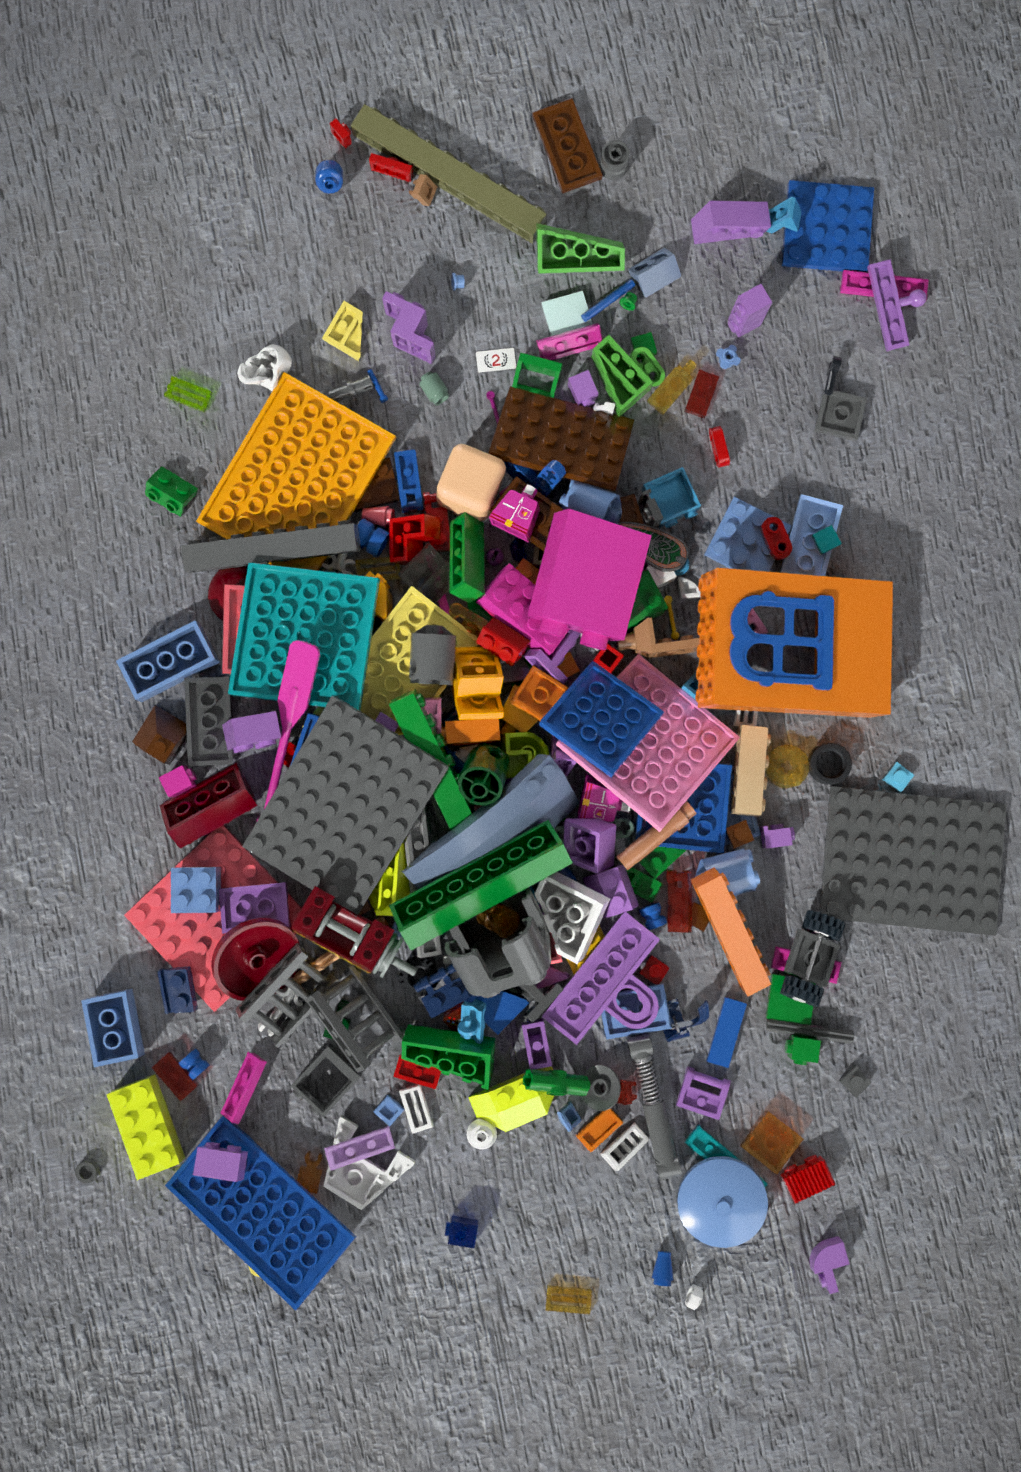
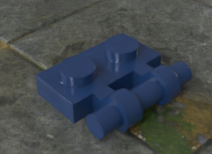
M453 964L446 967L444 965L441 966L437 972L430 976H423L419 982L414 984L417 992L425 989L428 993L421 1000L431 1019L471 997L461 978L458 977L453 980L450 974L456 972ZM443 979L446 985L435 990L433 984Z

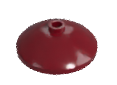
M248 566L220 569L210 582L208 589L209 604L215 615L222 621L224 616V585L245 586Z

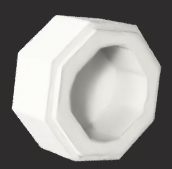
M693 1284L687 1292L685 1304L687 1307L695 1310L702 1302L703 1290L701 1287Z

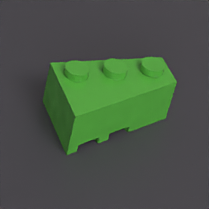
M610 335L593 348L591 358L611 402L615 403L614 409L616 414L620 417L651 390L653 382Z

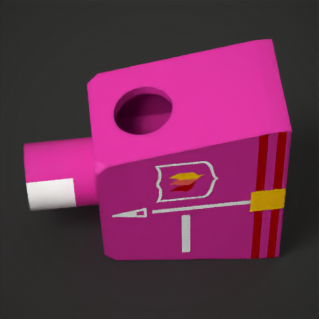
M526 485L521 494L510 490L490 514L491 524L529 542L540 512L538 502L533 500L538 490L531 485Z
M586 774L578 808V819H601L613 822L617 811L629 813L630 807L595 777Z

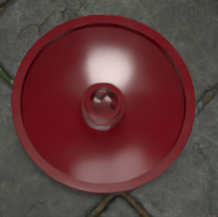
M255 918L244 921L230 929L218 942L211 961L213 977L218 987L227 996L243 1001L297 943L299 945L300 943L293 931L286 924L276 919ZM296 969V971L291 975L290 978L293 979L298 969ZM282 985L279 989H283L286 985Z

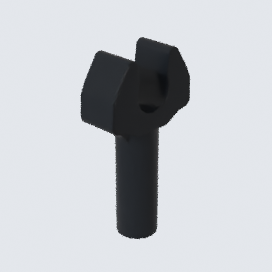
M834 355L826 374L828 377L824 393L827 395L833 394L836 376L842 362L841 357Z

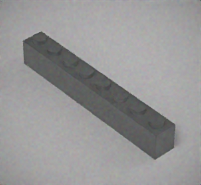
M351 520L339 521L336 526H330L329 523L316 524L317 528L308 529V526L295 527V531L287 532V529L273 530L274 534L265 535V531L253 532L251 537H244V534L231 535V539L223 540V537L209 538L210 542L202 543V540L188 541L189 545H181L184 571L196 573L248 566V562L267 564L361 552L358 525L351 524Z

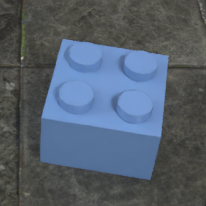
M221 867L171 868V913L220 912L219 889L221 888Z

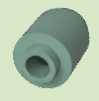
M430 371L421 377L422 381L419 385L429 401L433 402L435 406L442 404L449 398L448 389L437 372L432 373Z

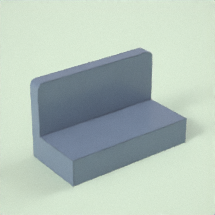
M666 248L661 249L628 269L631 277L638 281L642 294L645 297L650 296L681 277L675 255Z

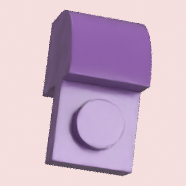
M839 1236L819 1242L813 1248L809 1261L812 1271L818 1274L822 1288L825 1287L830 1294L839 1292L832 1269L850 1264L844 1243Z

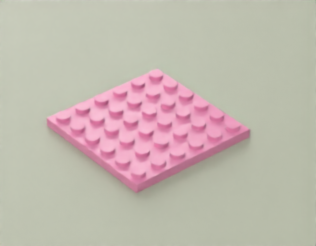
M638 654L617 678L663 710L664 714L611 778L560 740L557 741L556 745L660 832L740 737L708 710L698 708V702Z

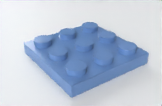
M733 497L704 555L730 569L769 572L775 559L770 555L764 541L761 525L767 518L774 516ZM782 521L788 534L792 525ZM770 524V529L772 531H776V526L774 524ZM779 544V545H778V549L780 550L781 547H782V544Z

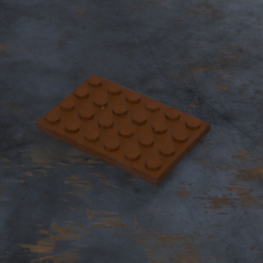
M510 386L488 454L498 457L505 462L542 471L550 461L556 460L566 470L564 478L616 491L634 419L623 416L619 417L616 414L608 415L603 411H593V408L584 407L583 405H577Z

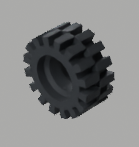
M414 956L406 961L416 968H423L428 976L438 971L437 965L430 958ZM400 969L399 980L400 986L404 989L403 991L409 993L410 996L421 997L428 995L425 989L417 992L410 974ZM438 982L433 984L434 988H436Z

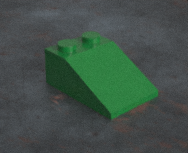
M648 569L641 574L627 631L635 628L647 618L652 617V619L661 616L668 608Z

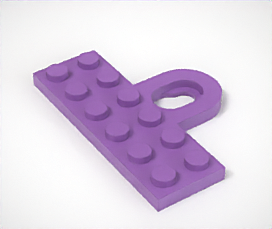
M627 912L622 913L565 985L564 990L546 1009L542 1017L576 1045L604 1010L628 1028L641 1029L647 1027L657 1016L658 1000L654 992L635 977L633 973L660 939ZM625 988L633 989L637 993L638 999L642 1002V1010L634 1013L631 1010H624L619 1007L616 1001L618 992Z

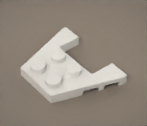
M341 1115L338 1121L334 1144L351 1139L358 1125ZM398 1150L386 1170L367 1158L335 1170H330L328 1164L323 1187L362 1210L404 1172L410 1169L415 1164V1160Z

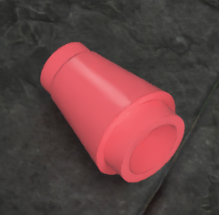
M389 506L363 508L362 519L364 518L373 524L387 528L389 526V519L395 518V510Z

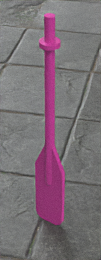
M296 640L290 644L278 696L282 732L264 809L279 786L291 730L308 709L320 658L318 647L302 640Z

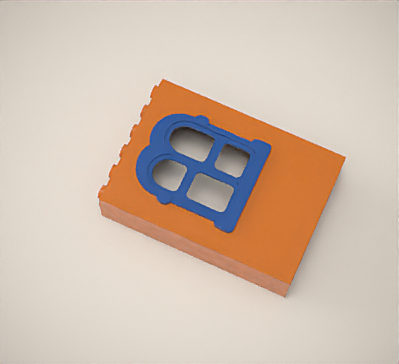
M716 568L701 575L698 582V588L701 591V600L698 602L700 622L697 626V633L700 635V644L697 646L699 666L696 670L698 689L695 695L698 708L866 718L891 715L893 582ZM756 606L783 608L785 611L784 634L769 635L755 633L748 625L747 618L750 610ZM795 609L816 610L815 638L798 637L794 634ZM763 643L773 646V670L771 672L756 671L749 666L746 656L747 651L752 645ZM785 645L815 647L814 675L785 673L782 669L783 647Z

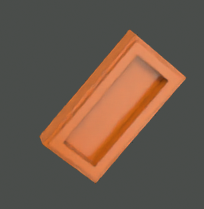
M612 1108L601 1111L576 1134V1137L590 1152H593L624 1122Z

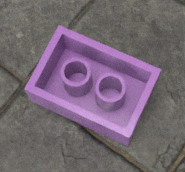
M276 711L233 718L222 725L227 751L233 750L234 753L245 752L254 748L253 746L256 749L267 748L276 744L275 740L281 738Z

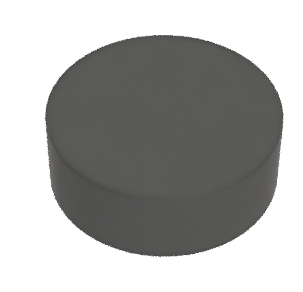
M92 1159L83 1160L75 1169L76 1178L82 1183L94 1181L99 1175V1165Z

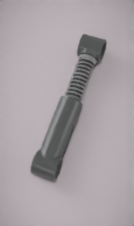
M643 1033L626 1037L630 1057L635 1060V1065H637L636 1069H638L637 1073H639L638 1077H640L639 1081H641L640 1085H642L641 1088L643 1089L641 1092L644 1093L642 1096H645L643 1100H646L642 1107L649 1130L659 1179L661 1181L682 1176L664 1100H660L659 1089H657L658 1085H656L657 1081H655L656 1077H654L655 1073H653L654 1069H652L653 1065H651L652 1058L650 1056L653 1054L649 1034Z

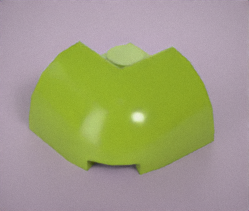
M518 732L504 733L502 735L500 749L510 757V768L507 778H514L538 754L549 755L548 746L535 733Z

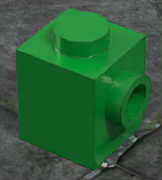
M790 1034L789 1040H786L785 1053H788L787 1056L793 1060L794 1064L807 1065V1062L818 1063L821 1040Z

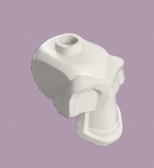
M275 344L268 345L257 355L248 358L245 364H240L237 372L238 378L244 384L261 385L273 391L283 372L288 373L292 359L289 353L281 346Z

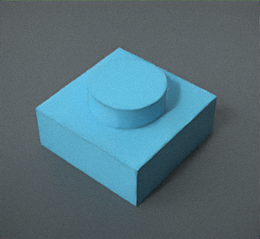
M894 762L882 780L900 793L913 778L914 774L898 762Z

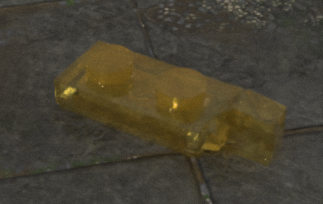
M690 359L683 368L680 365L677 368L675 367L648 398L647 403L664 415L692 382L694 377L690 374L694 371L697 364Z

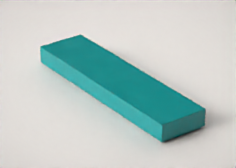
M699 1124L684 1141L703 1159L726 1156L740 1160ZM761 1178L764 1187H766L768 1183Z

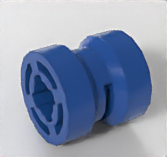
M659 902L639 909L641 916L647 919L645 927L648 930L667 923L665 916L660 915L662 908Z
M196 1048L178 1063L183 1069H187L192 1080L210 1066L206 1060L200 1057V1052Z

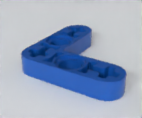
M556 460L550 461L539 475L531 468L503 461L506 466V472L513 479L518 477L526 484L536 488L545 497L554 490L566 474L564 466Z

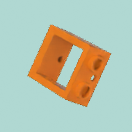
M499 719L445 721V727L441 728L442 736L448 746L475 745L482 742L488 744L500 743Z

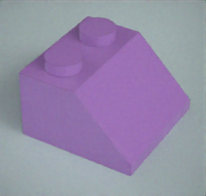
M565 819L564 846L572 864L597 874L614 866L615 824L601 819Z
M622 864L606 869L598 874L595 873L583 877L586 887L610 898L602 918L612 917L633 910L639 905L627 871Z

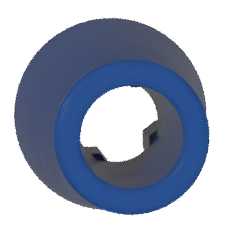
M658 1251L651 1277L654 1279V1285L671 1286V1282L674 1281L671 1252Z

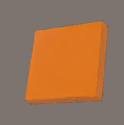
M533 665L509 703L536 720L541 721L569 687Z

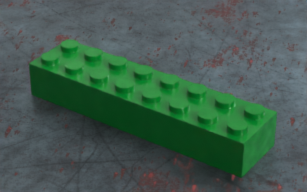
M549 820L390 904L389 907L401 935L410 950H413L529 886L542 881L553 873L564 869L572 864V861L563 842Z

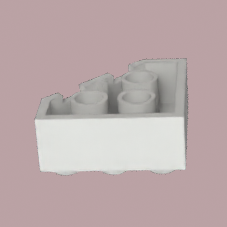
M555 872L540 881L535 896L538 903L540 902L544 912L543 917L549 932L552 933L557 954L578 964L586 956L610 898Z

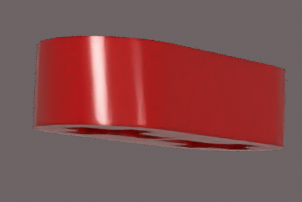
M721 426L709 428V438L717 467L729 466L730 458Z

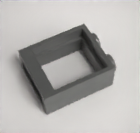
M330 1043L291 1085L294 1089L292 1092L300 1100L305 1099L310 1104L309 1109L317 1116L320 1114L324 1117L358 1081L362 1073H357L350 1061ZM325 1057L350 1079L326 1105L302 1083Z

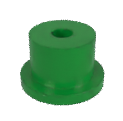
M627 292L625 297H622L619 302L624 309L633 311L636 308L635 303L638 298L634 293Z

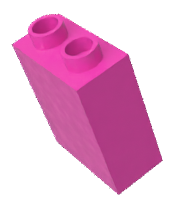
M572 509L554 513L527 617L540 620L539 632L547 635L565 638L567 629L582 633L580 644L595 649L606 650L608 641L625 640L652 535Z

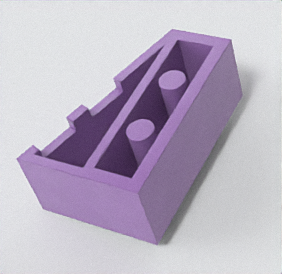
M709 201L691 219L694 244L763 236L771 227L768 202Z

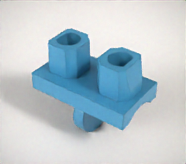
M475 999L472 1003L466 1001L462 1003L461 1022L458 1024L460 1037L473 1039L476 1043L481 1044L485 1029V1002Z

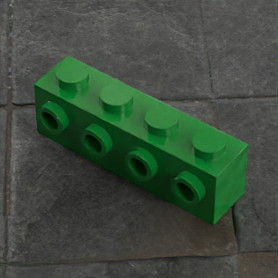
M466 512L450 522V593L471 603L485 594L484 523Z

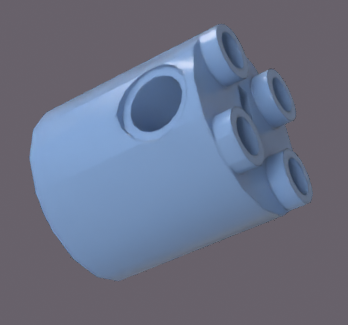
M571 480L567 495L563 494L559 501V506L563 510L572 509L615 524L619 523L622 515L620 496L618 494L575 480Z
M744 848L701 859L695 874L696 877L712 868H715L720 874L723 872L729 882V885L726 887L735 896L756 891V887L760 884L758 872L753 871L751 865L754 862L750 849L745 850Z

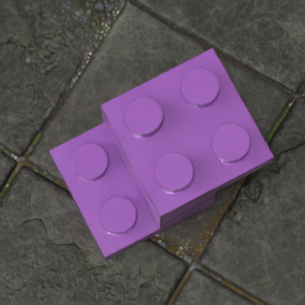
M386 291L382 298L385 313L396 319L390 331L393 346L432 364L436 356L434 342H432L431 338L424 335L428 326L426 310L417 302L410 303L404 300V297L396 292L391 294Z

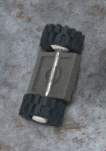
M807 910L802 929H797L784 972L796 977L785 976L780 994L796 1001L819 1007L825 990L822 987H827L840 945L826 939L840 941L846 925L844 921L827 914Z

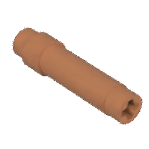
M686 801L660 832L652 826L616 857L629 870L677 830L680 831L689 823L688 820L697 813Z

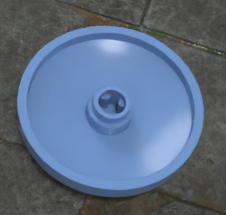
M716 1156L698 1162L687 1171L679 1185L677 1205L681 1221L693 1237L710 1246L728 1248L743 1244L756 1235L767 1215L768 1198L764 1184L754 1169L741 1160L726 1156Z

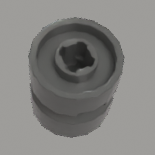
M612 140L606 143L602 149L600 170L602 175L608 180L615 181L621 179L627 172L630 152L624 142Z

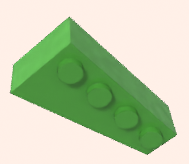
M536 223L538 274L625 270V248L622 242Z

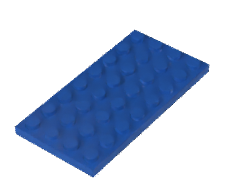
M224 1115L165 1185L295 1311L302 1305L357 1237L235 1123L230 1122ZM206 1142L219 1143L220 1148H227L228 1145L240 1146L241 1151L248 1152L244 1180L233 1182L194 1176L197 1148L206 1145Z

